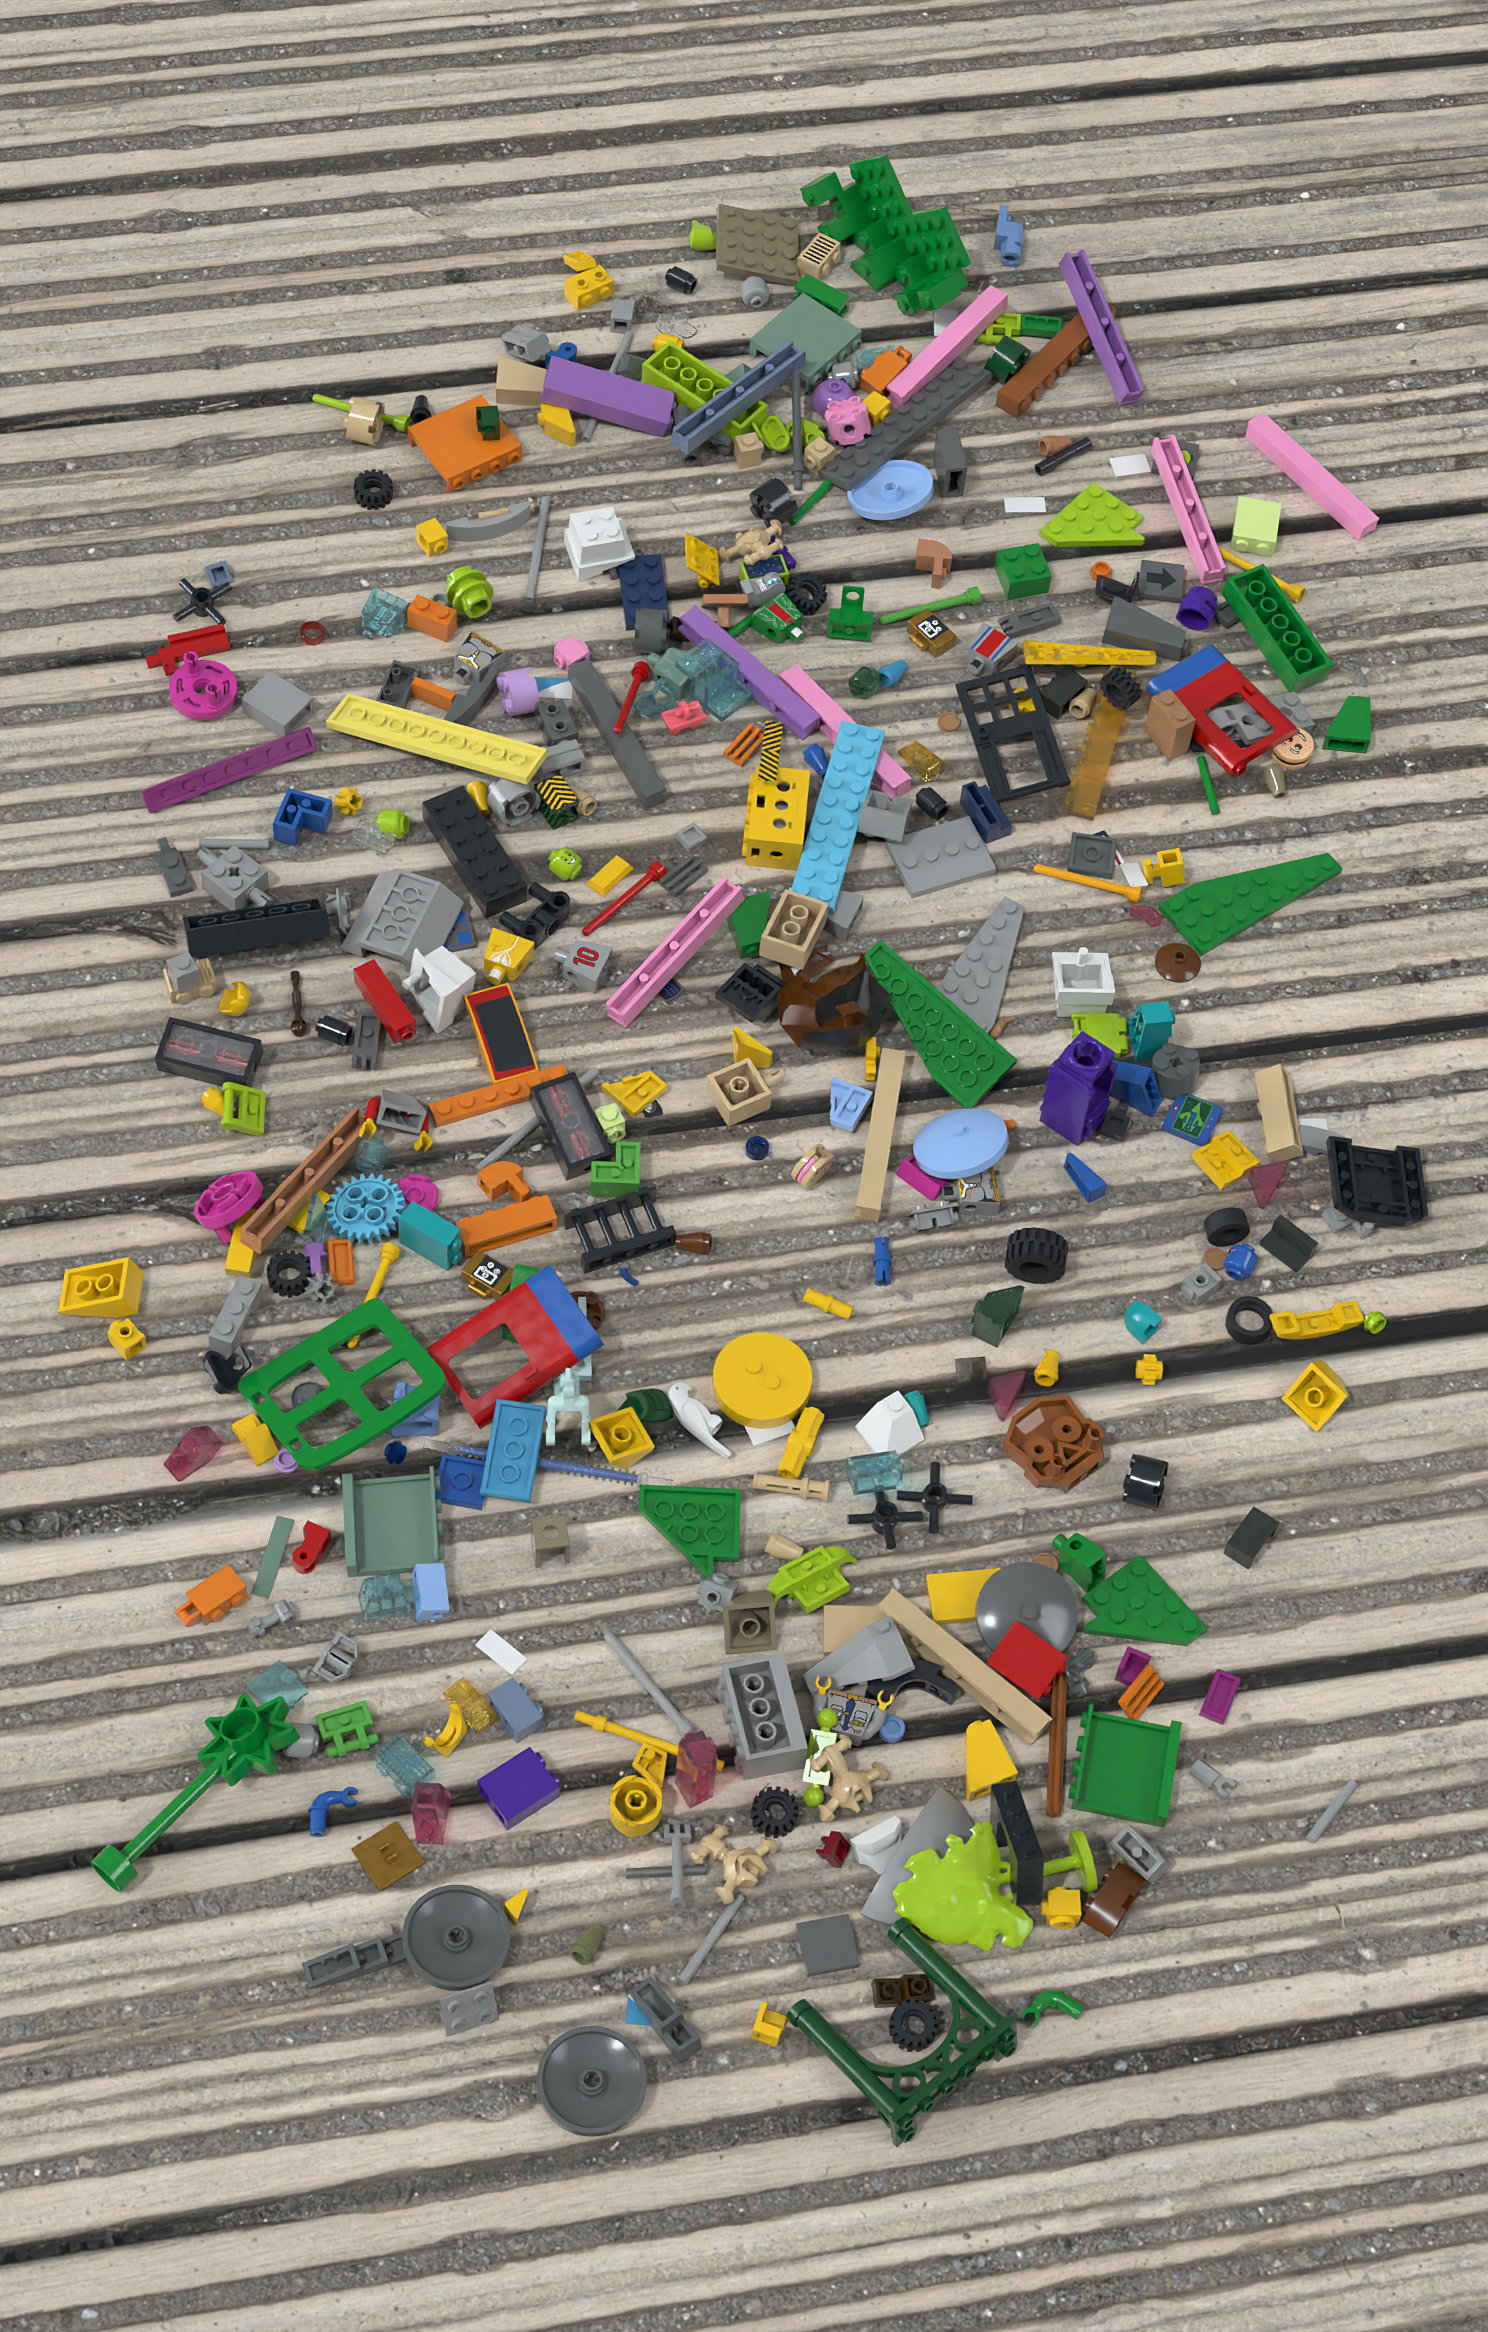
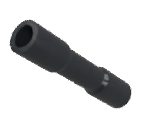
M1085 437L1058 454L1035 464L1036 473L1042 476L1065 461L1092 448L1091 440Z

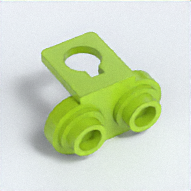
M775 415L766 417L761 424V429L755 422L752 423L759 438L769 450L773 449L776 452H784L790 447L792 442L791 436L779 417Z
M801 417L802 446L807 447L818 437L826 440L825 434L820 430H826V426L812 419ZM791 420L785 428L793 441V420Z

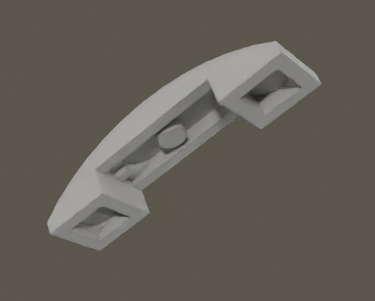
M527 501L508 506V514L469 523L467 517L446 522L448 540L476 542L506 535L518 529L530 519V502Z

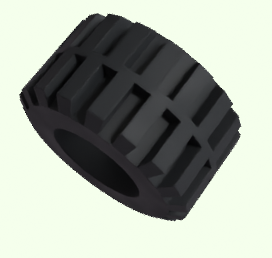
M1031 1227L1015 1230L1008 1238L1005 1269L1013 1277L1024 1282L1033 1284L1053 1283L1056 1280H1060L1065 1274L1068 1242L1063 1236L1044 1228Z

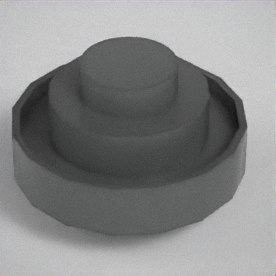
M310 1381L299 1384L291 1394L292 1408L295 1409L325 1390L324 1387ZM325 1410L321 1411L320 1413H318L317 1415H315V1416H313V1417L319 1416V1415L322 1414Z

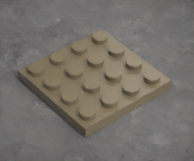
M718 204L716 209V270L746 277L756 276L766 281L795 286L798 283V220Z

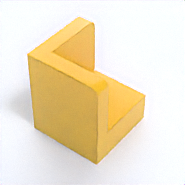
M762 2001L752 2030L751 2039L777 2048L786 2022V2016L768 2010V2002Z

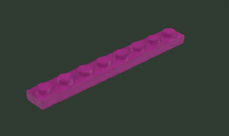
M306 727L140 791L147 811L151 813L316 750L317 746L311 728Z

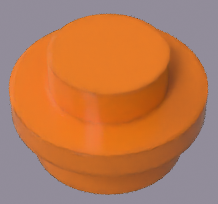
M1103 561L1096 562L1090 569V576L1095 581L1097 575L1111 578L1112 570L1110 565Z

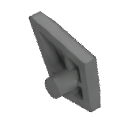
M625 353L622 356L617 373L625 378L637 381L642 375V364L647 359Z

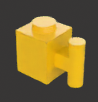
M1180 848L1157 852L1158 863L1152 864L1151 859L1143 860L1144 877L1148 884L1154 883V877L1160 876L1163 887L1185 883Z

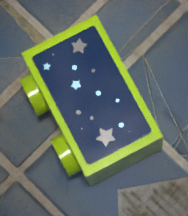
M782 554L771 555L768 560H759L754 565H747L745 561L739 563L738 576L740 581L748 578L751 582L763 578L770 572H776L780 575L784 585L788 584L789 572Z

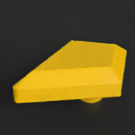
M643 1742L632 1766L644 1778L647 1777L653 1780L662 1791L667 1752Z

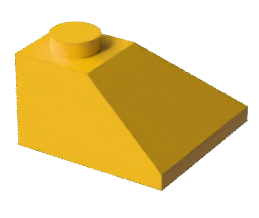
M1321 1360L1311 1362L1281 1399L1316 1432H1319L1349 1394L1340 1376Z

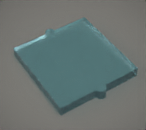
M312 1193L305 1230L313 1243H323L328 1216L326 1214L327 1209L317 1193Z
M280 1659L265 1671L261 1670L260 1675L246 1685V1688L261 1705L278 1696H282L288 1706L293 1709L294 1704L308 1694V1690Z

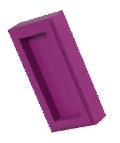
M1217 1668L1199 1716L1223 1725L1241 1678Z

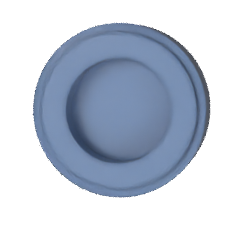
M894 1715L886 1716L882 1728L879 1730L880 1737L888 1743L900 1741L905 1732L903 1720Z

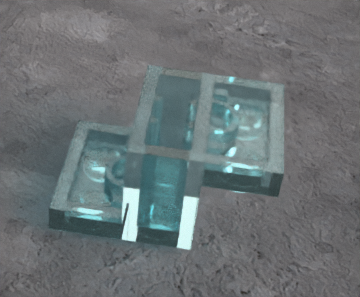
M708 637L680 657L675 663V667L691 679L690 697L695 701L698 700L702 707L721 722L753 698L754 692L738 680L739 662Z

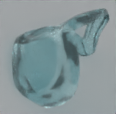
M667 676L661 677L652 690L643 691L636 695L633 708L637 714L642 717H652L673 709L675 697L665 687L668 683ZM659 690L669 697V700L663 706H660L657 702L656 696Z

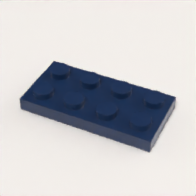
M661 554L636 555L635 559L618 565L626 631L635 630L636 608L667 610L666 628H670Z

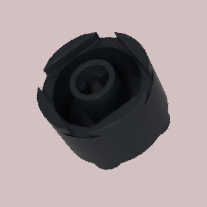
M771 478L749 494L752 503L750 507L752 514L756 518L760 516L767 528L771 526L770 521L774 519L779 520L781 524L797 514L798 506L795 499L791 501L789 497L791 491L778 478L773 480Z
M1133 1454L1130 1461V1468H1132L1130 1475L1126 1474L1123 1489L1125 1490L1122 1501L1156 1510L1163 1495L1164 1479L1167 1477L1169 1463L1160 1459Z

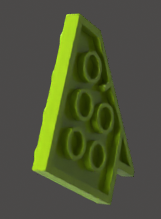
M1093 482L1040 530L1039 536L1055 547L1143 545L1145 538L1134 531V529L1143 522L1144 516Z

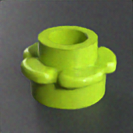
M1372 1311L1364 1318V1329L1373 1334L1380 1332L1386 1325L1384 1314L1379 1311Z

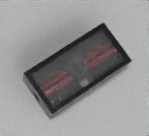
M169 1017L155 1056V1062L158 1071L221 1087L226 1082L252 1087L264 1051L260 1039Z
M575 1072L530 1087L529 1101L566 1181L590 1173L592 1161L611 1162L612 1151Z

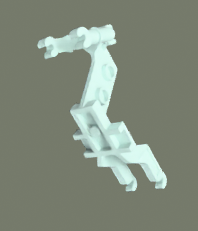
M578 1297V1306L586 1316V1297ZM591 1354L573 1367L566 1368L564 1373L552 1380L554 1381V1396L548 1399L546 1446H555V1413L558 1411H580L582 1413L581 1445H590L589 1422L591 1416L589 1414V1399L587 1396L580 1395L579 1381H591L592 1379Z

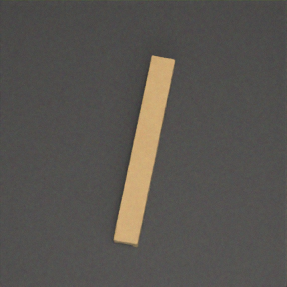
M882 1048L854 1217L857 1219L875 1221V1223H878L906 1050Z
M894 1588L878 1604V1611L873 1615L877 1621L890 1616L905 1644L926 1661L941 1666L940 1672L944 1676L951 1679L955 1685L1028 1745L1031 1746L1047 1730L1053 1718Z

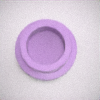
M287 1449L279 1451L274 1457V1466L280 1473H292L299 1466Z

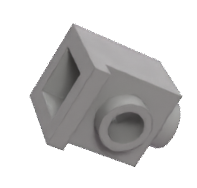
M1205 1262L1201 1268L1183 1279L1180 1289L1187 1300H1191L1197 1306L1218 1291L1222 1279Z

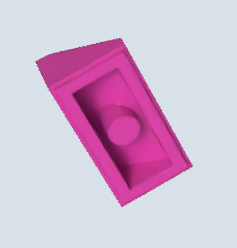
M914 1154L903 1160L896 1172L898 1177L931 1201L935 1200L942 1193V1187L949 1186L951 1183L949 1179L934 1177L924 1172L918 1166Z

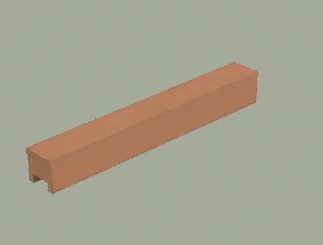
M355 1106L242 1226L240 1243L261 1254L365 1143L370 1134L364 1131L362 1137L359 1136V1131L366 1121L364 1120L365 1115L359 1112L358 1107Z

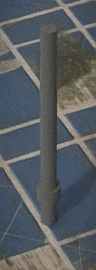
M792 370L793 464L791 465V474L794 475V490L800 491L803 489L802 475L804 474L801 440L800 371Z

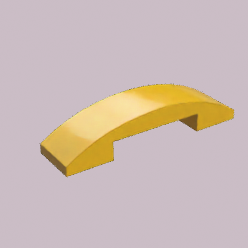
M1356 1300L1335 1303L1331 1309L1295 1315L1293 1311L1273 1313L1269 1316L1277 1336L1293 1340L1331 1335L1358 1326L1365 1321Z

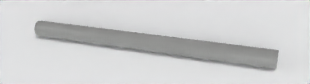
M547 496L542 497L525 595V601L528 603L534 601L550 505V498Z

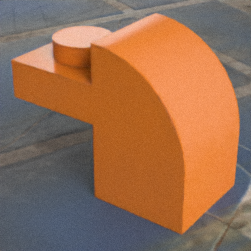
M508 1161L495 1162L477 1173V1185L492 1202L506 1192L517 1203L530 1199L531 1189L523 1180V1169L515 1163Z

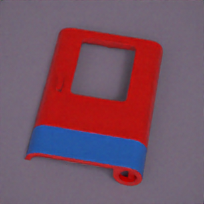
M1213 645L1203 648L1157 675L1146 686V692L1151 697L1168 689L1172 690L1196 719L1192 738L1231 777L1243 775L1247 770V763L1300 732ZM1233 695H1240L1275 730L1246 749H1241L1205 713Z
M549 1264L426 1349L429 1356L442 1369L447 1381L474 1422L482 1429L493 1421L497 1399L515 1402L523 1401L564 1373L566 1368L573 1367L605 1344L551 1264ZM505 1324L528 1356L529 1363L479 1398L472 1399L450 1367L449 1360L498 1326Z

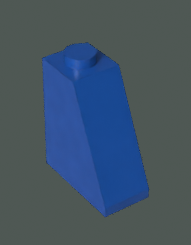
M1113 1060L1118 1065L1110 1097L1118 1101L1120 1099L1130 1102L1128 1106L1147 1116L1153 1117L1163 1098L1152 1068Z

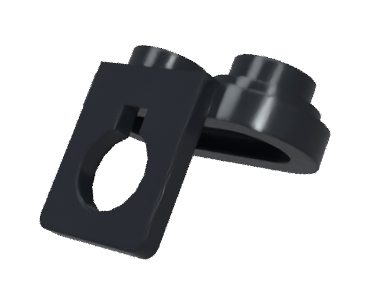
M239 1346L227 1360L220 1353L213 1350L208 1351L203 1356V1369L210 1375L214 1383V1390L221 1395L233 1393L237 1388V1382L252 1366L243 1346ZM238 1356H241L243 1366L240 1370H234L233 1367L236 1365V1359Z

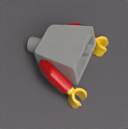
M382 1089L379 1095L374 1096L368 1101L364 1117L366 1122L363 1123L359 1131L360 1137H362L364 1131H367L370 1134L369 1140H371L376 1131V1125L374 1124L376 1122L379 1125L418 1133L420 1137L414 1143L416 1151L423 1145L424 1152H426L432 1145V1139L427 1135L429 1133L428 1113L414 1097Z

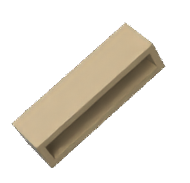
M1281 1064L1255 1072L1256 1082L1253 1085L1259 1097L1257 1108L1263 1121L1260 1123V1127L1266 1139L1264 1143L1266 1154L1271 1156L1277 1163L1303 1155L1289 1072Z

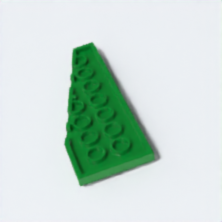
M879 940L864 955V959L874 977L890 994L889 1003L933 1081L963 1108L972 1109L1017 1063V1059L884 942Z

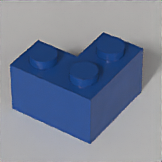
M288 788L273 822L274 840L296 846L303 828L325 834L333 817L332 800Z

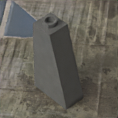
M1114 596L1102 643L1125 649L1155 651L1157 657L1179 662L1181 653L1186 654L1189 641H1185V630Z

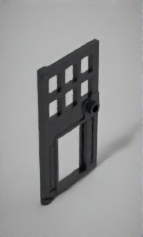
M1021 664L1013 669L955 684L988 788L997 803L1056 787H1066L1071 784L1037 687L1031 664ZM1024 677L1028 690L1013 693L1009 680ZM1003 682L1007 695L992 699L988 686ZM982 688L986 701L972 705L967 692ZM1031 697L1035 710L1020 714L1016 701ZM1010 703L1014 716L999 719L995 706ZM989 708L993 722L978 725L974 712ZM1033 736L1047 780L1011 790L996 745Z

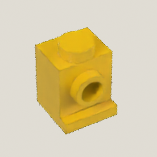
M129 1318L124 1321L118 1319L110 1325V1330L107 1331L109 1341L126 1361L147 1348L145 1335L140 1333Z

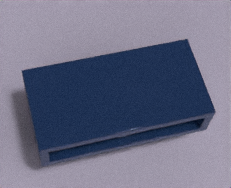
M975 781L962 785L960 804L970 817L984 842L988 844L1011 835L1012 825L986 785L979 787Z

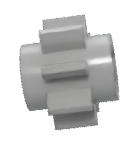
M316 1271V1276L307 1278L309 1283L305 1290L312 1293L310 1295L312 1300L316 1301L319 1298L323 1303H326V1298L330 1296L335 1297L333 1293L334 1287L338 1285L330 1281L332 1275L326 1273L323 1277L322 1273Z

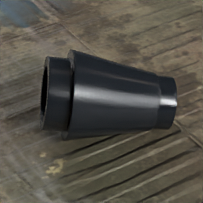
M418 395L415 398L410 413L414 424L432 417L428 399L424 395Z

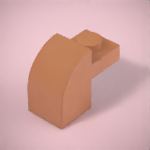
M918 539L915 569L932 571L931 588L940 589L941 580L945 581L946 573H950L951 552L941 542Z

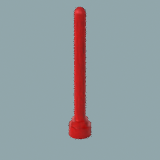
M639 661L633 666L631 671L633 681L613 729L615 734L622 733L641 682L649 677L651 668L646 662Z
M654 861L648 866L646 875L582 929V934L589 936L652 881H659L660 878L667 874L665 867L660 862Z

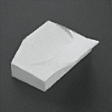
M893 1816L850 1839L855 1858L859 1864L869 1866L878 1874L883 1873L904 1838L901 1821L896 1816Z

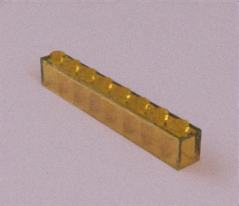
M1110 665L1109 671L1119 666ZM1125 668L1126 672L1128 673L1130 671L1132 673V678H1134L1136 675V671ZM1100 689L1096 697V702H1099V705L1093 707L1091 719H1094V722L1088 724L1085 735L1089 736L1088 740H1083L1080 751L1084 755L1083 758L1078 757L1075 770L1079 772L1078 775L1073 774L1070 787L1073 788V792L1068 791L1065 804L1069 805L1068 815L1091 821L1095 817L1126 711L1123 709L1119 710L1117 706L1114 708L1112 702L1108 703L1107 696L1104 697V691Z

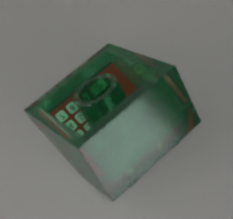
M1018 1285L988 1292L983 1301L979 1299L973 1309L975 1314L970 1323L973 1325L971 1335L998 1348L1020 1310L1025 1287Z

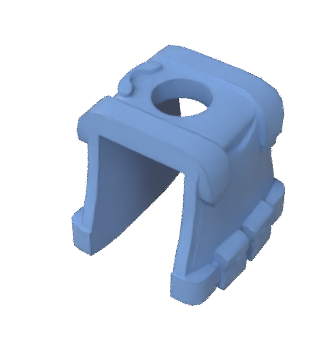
M398 1381L392 1404L416 1387L406 1384V1382ZM441 1394L403 1422L390 1429L392 1438L401 1439V1437L411 1435H425L428 1437L437 1435L440 1420L439 1406Z

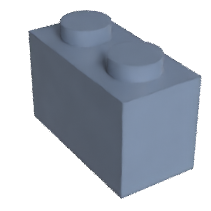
M514 1677L487 1693V1704L515 1742L519 1743L543 1727L544 1712L538 1703L535 1702L533 1704L529 1699V1692L524 1684H518Z

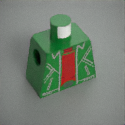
M784 592L779 593L752 613L751 628L777 644L783 643L788 638H791L795 643H799L805 636V633L801 630L803 616Z

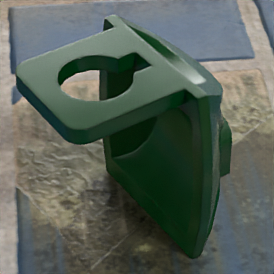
M655 1388L640 1389L626 1393L627 1399L617 1410L632 1407L642 1422H660L674 1417L668 1397L662 1390Z

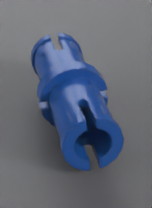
M882 1237L874 1239L875 1257L873 1258V1265L876 1269L875 1284L881 1286V1280H883V1286L891 1284L890 1266L892 1265V1258L889 1256L890 1239L884 1237V1243H882Z

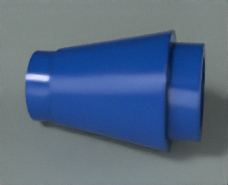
M817 743L812 744L803 751L804 760L821 778H825L829 765L823 747Z

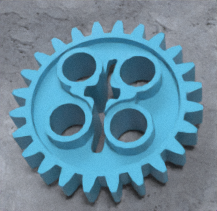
M371 1173L369 1178L365 1179L364 1174H361L360 1180H356L352 1176V1183L349 1184L343 1181V1189L335 1188L337 1195H330L332 1202L327 1203L328 1211H326L330 1227H333L335 1234H340L341 1239L348 1237L350 1243L357 1239L359 1245L363 1243L364 1239H367L368 1243L371 1244L372 1238L376 1237L380 1242L382 1234L390 1236L389 1229L397 1230L396 1223H398V1218L404 1212L406 1203L402 1190H399L397 1183H392L391 1178L385 1181L383 1175H380L375 1179L374 1174Z

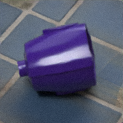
M1192 587L1181 601L1176 619L1182 625L1192 630L1202 631L1208 629L1217 609V596L1206 587Z

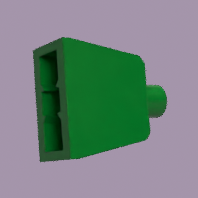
M1080 1533L1073 1534L1069 1539L1063 1534H1058L1053 1539L1052 1546L1059 1551V1566L1086 1593L1106 1579V1552Z

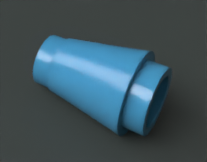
M900 659L881 667L877 673L879 684L886 688L893 687L908 670L907 663Z

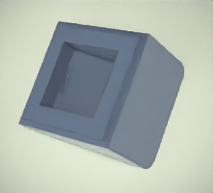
M226 560L206 566L203 569L211 588L221 586L227 582H233Z

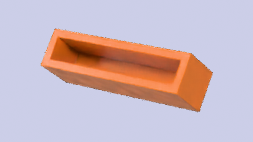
M547 1194L531 1197L524 1202L511 1203L501 1209L488 1210L478 1216L462 1218L460 1221L455 1222V1226L461 1229V1240L463 1241L461 1250L464 1257L468 1258L472 1257L477 1250L485 1253L556 1231L557 1216Z

